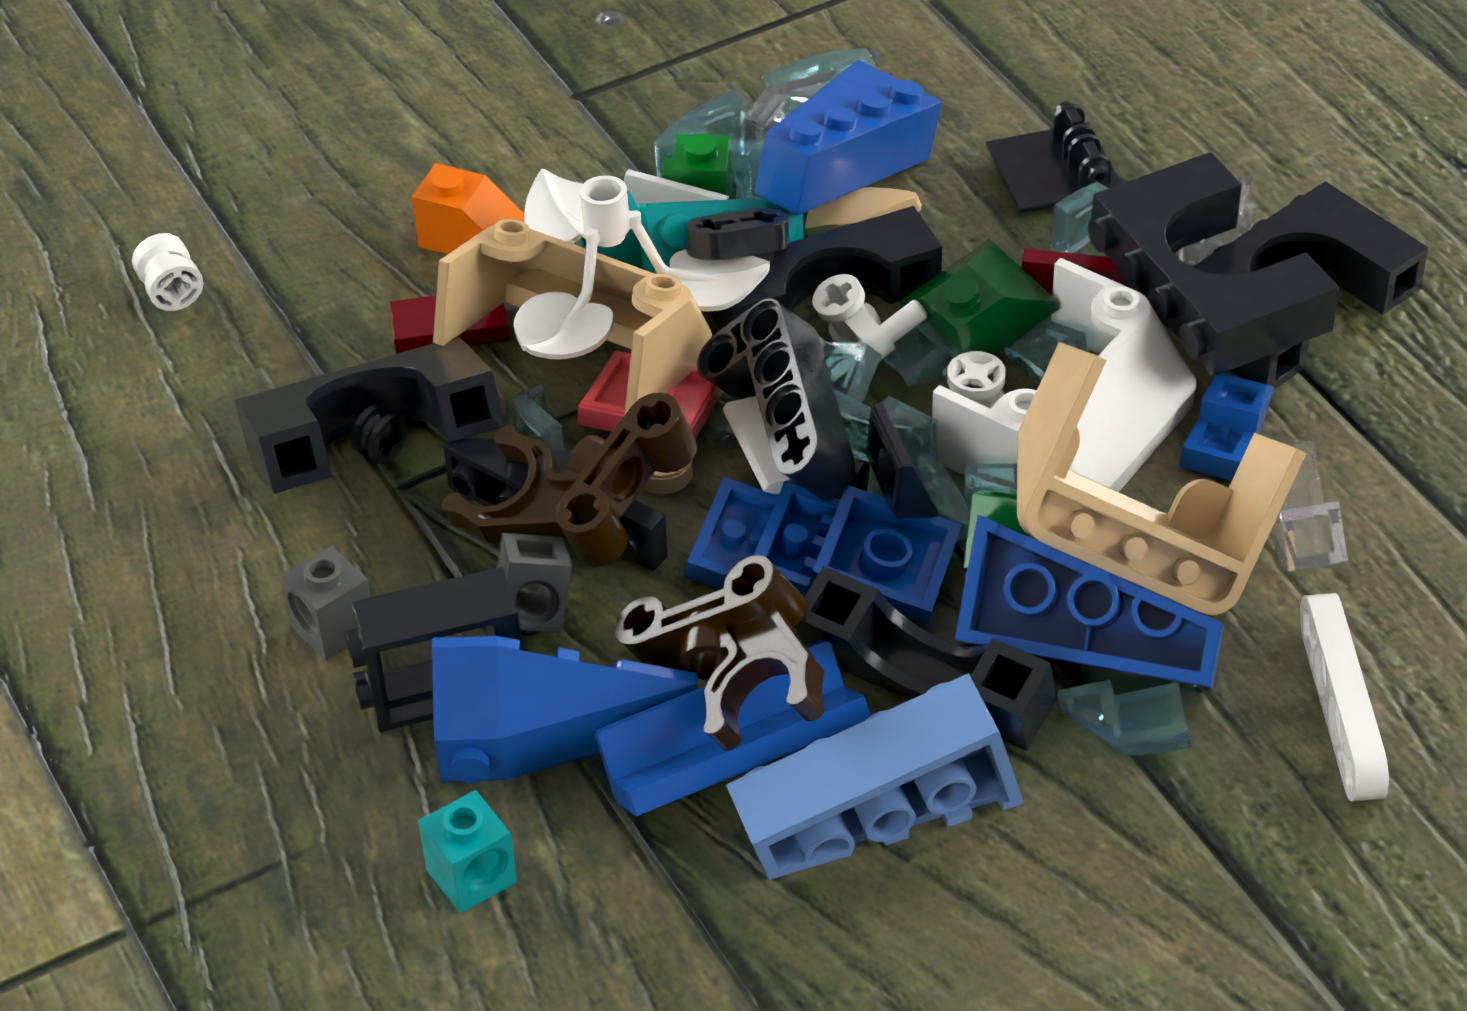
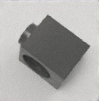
M502 533L497 568H504L518 611L521 635H537L542 631L561 632L572 569L564 537ZM529 584L542 585L533 592L524 593L519 591Z
M331 545L280 575L290 626L325 660L347 648L345 630L356 628L352 602L371 597L368 579Z

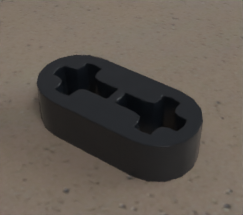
M750 209L693 218L686 224V253L693 258L701 260H724L776 252L785 249L789 244V216L782 211L774 209Z

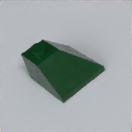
M990 239L899 301L901 308L912 300H917L927 312V319L921 322L919 326L953 358L969 351H983L995 355L1060 309L1059 302Z

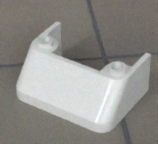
M1060 258L1054 264L1052 294L1059 302L1060 309L1051 315L1050 332L1098 353L1099 357L1107 360L1077 424L1080 434V445L1069 470L1120 492L1191 410L1195 401L1196 378L1143 294ZM939 385L933 391L931 460L995 491L1017 494V435L1037 390L1018 389L1008 392L990 409Z

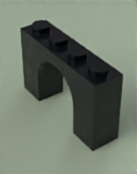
M1212 152L1093 194L1092 218L1088 222V234L1094 248L1098 252H1104L1119 269L1124 282L1128 286L1134 287L1147 298L1161 322H1165L1181 340L1187 354L1193 358L1196 357L1212 376H1216L1333 331L1339 286L1307 252L1260 270L1241 275L1206 273L1190 267L1174 255L1175 252L1186 246L1237 228L1242 184Z
M1325 181L1308 193L1298 195L1289 205L1269 218L1258 221L1249 231L1232 242L1219 246L1210 256L1192 268L1216 275H1241L1260 270L1307 252L1339 287L1384 315L1421 290L1428 247ZM1309 340L1230 371L1240 378L1274 386L1275 389L1305 369Z
M459 336L444 346L433 343L234 400L248 454L273 494L332 477L325 447L333 441L352 433L354 424L360 414L374 404L386 407L390 413L403 416L406 421H419L433 425L448 443L505 426L492 369Z

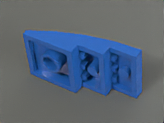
M723 477L689 555L683 577L723 589L727 575L738 562L750 556L760 555L768 558L805 597L822 567L825 566L879 589L888 602L907 619L929 620L963 524L940 516L897 519L893 515L886 498L850 485L843 492L841 500L837 498L822 500L803 487L788 481H784L779 495Z

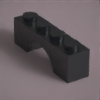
M914 206L790 242L785 249L780 251L752 255L770 261L768 274L739 303L727 309L711 311L710 313L719 328L723 329L763 299H775L792 311L801 301L813 295L823 281L839 274L854 276L858 279L865 292L876 295L889 304L899 302L942 272V245Z
M823 566L804 597L806 608L800 623L795 627L797 634L805 645L820 639L830 642L839 669L910 700L926 693L935 685L953 681L969 673L1000 732L1002 741L1025 751L1030 747L1057 699L1050 662L993 638L986 645L976 647L960 645L942 639L922 629L903 616L888 602L879 589Z

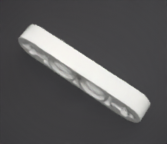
M1336 593L1305 595L1302 597L1300 605L1302 638L1347 798L1350 802L1385 799L1389 787L1386 753L1342 603Z

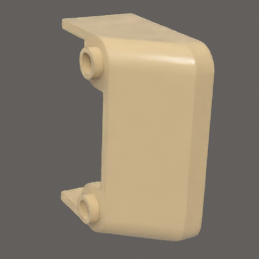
M503 219L497 221L495 225L486 228L439 260L433 343L444 346L504 302L520 308L530 298L547 292H565L578 298L583 285L586 249L530 229L526 223L520 220ZM597 253L593 294L589 303L605 305L613 312V329L607 341L632 349L625 416L631 406L640 398L652 393L661 392L666 394L697 368L699 353L704 344L712 337V331L691 291L681 284L678 278L668 274H654Z
M1059 342L1017 435V517L1021 528L1030 537L1198 612L1207 615H1217L1228 611L1239 600L1307 453L1254 433L1229 488L1208 479L1191 481L1178 492L1168 514L1069 470L1080 445V434L1077 424L1107 360Z

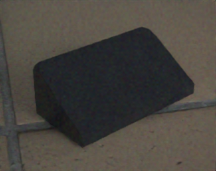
M873 403L870 411L866 456L893 515L897 519L937 517L939 511L904 440L883 403Z

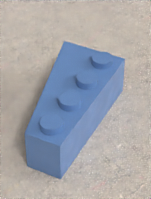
M969 673L953 681L935 685L926 693L890 710L874 713L865 721L829 738L818 739L810 743L805 749L770 765L757 767L748 772L744 777L726 784L769 880L851 856L855 843L867 839L875 842H884L886 846L909 839V829L914 825L942 817L946 826L949 827L972 820L973 812L971 809L998 801L1003 811L1024 804L1000 732Z

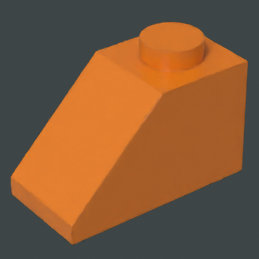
M435 163L412 195L418 247L444 254L451 253L486 228L495 225L497 221L516 219L525 223L524 213L486 175Z

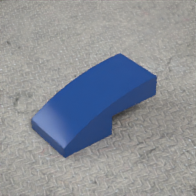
M1224 373L1216 375L1202 398L1199 418L1182 447L1179 467L1232 481L1253 434H1259L1273 396L1274 386Z

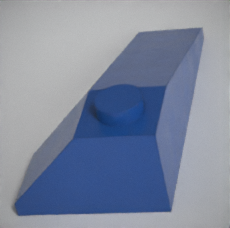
M501 636L432 638L434 742L441 782L461 781L465 783L508 780L599 754L594 736L598 728L698 689L697 673L624 659L613 663L611 667L579 661V651L559 647L555 656L519 650L520 640Z

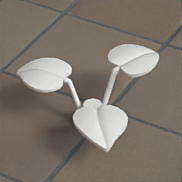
M541 169L527 196L524 211L525 223L530 229L572 244L579 241L582 237L586 239L583 285L578 298L565 292H547L527 300L516 313L514 332L523 351L541 358L569 359L585 355L600 347L607 340L613 329V312L605 305L589 303L593 294L597 246L613 247L620 244L630 229L633 230L657 274H668L678 278L681 284L691 291L701 311H720L739 303L768 274L770 261L752 255L724 260H701L689 256L685 249L676 252L671 257L669 268L662 261L641 223V213L636 210L629 211L627 186L624 181L614 176H597L587 180L585 183H578L563 179L545 169Z

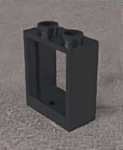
M503 567L353 601L352 608L356 628L345 630L353 669L362 666L364 669L352 673L361 710L373 708L379 732L434 719L432 660L383 671L381 651L485 627L486 636H501L520 640L519 650L523 651L518 611Z

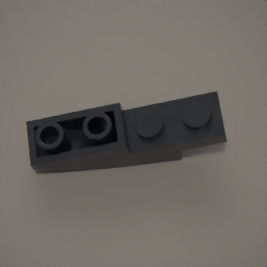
M467 438L450 443L447 442L443 445L449 488L459 493L466 500H474L483 506L498 505L512 498L523 487L528 477L529 466L525 463L506 460L495 439ZM548 447L558 464L560 472H564L567 469L572 452ZM634 499L620 518L628 537L627 546L619 557L624 560H632L654 571L668 557L665 515Z

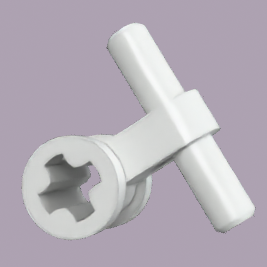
M839 274L823 281L814 292L813 306L820 318L830 322L829 333L837 346H845L846 349L844 353L827 365L832 382L835 385H840L871 360L878 363L896 349L894 345L896 341L927 319V312L917 300H912L881 324L876 310L870 304L864 303L865 292L857 278L848 274Z

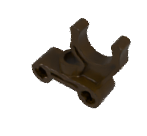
M661 392L648 394L635 402L607 439L597 435H588L582 438L573 449L567 469L564 472H560L557 462L543 440L522 435L511 426H504L496 432L494 439L506 460L525 463L529 466L528 477L523 487L512 498L498 505L485 507L474 505L455 492L449 494L444 499L442 506L455 527L469 530L480 536L487 543L501 542L502 533L564 537V539L568 540L578 560L592 567L605 566L614 562L622 555L627 546L628 535L620 521L621 516L655 471L662 473L676 472L688 465L697 452V441L677 400L670 394Z
M750 556L738 562L730 570L725 579L724 587L721 590L667 609L655 597H640L622 610L615 626L616 638L642 663L697 673L698 679L708 680L704 689L707 713L703 729L723 750H731L741 742L742 737L737 721L740 708L748 694L758 684L773 676L790 675L791 681L786 701L805 721H815L824 713L822 683L825 670L794 630L804 616L806 608L805 598L772 562L764 556Z

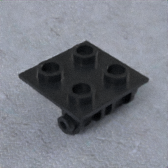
M1068 101L1058 104L1052 118V129L986 141V146L1019 213L1093 200V194L1122 184L1089 122L1084 123L1085 114L1079 105Z

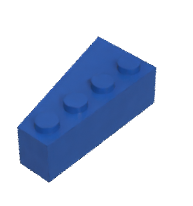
M856 60L766 132L754 193L798 216L924 162L930 158L942 101L924 93L923 88L917 83L898 80L860 60Z
M977 514L955 641L983 646L993 638L1036 657L1213 689L1224 628L1222 622Z

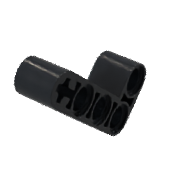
M772 298L763 299L717 332L704 344L697 359V370L701 377L735 400L757 396L777 470L822 500H832L840 496L853 480L855 460L819 335L813 326L777 300Z

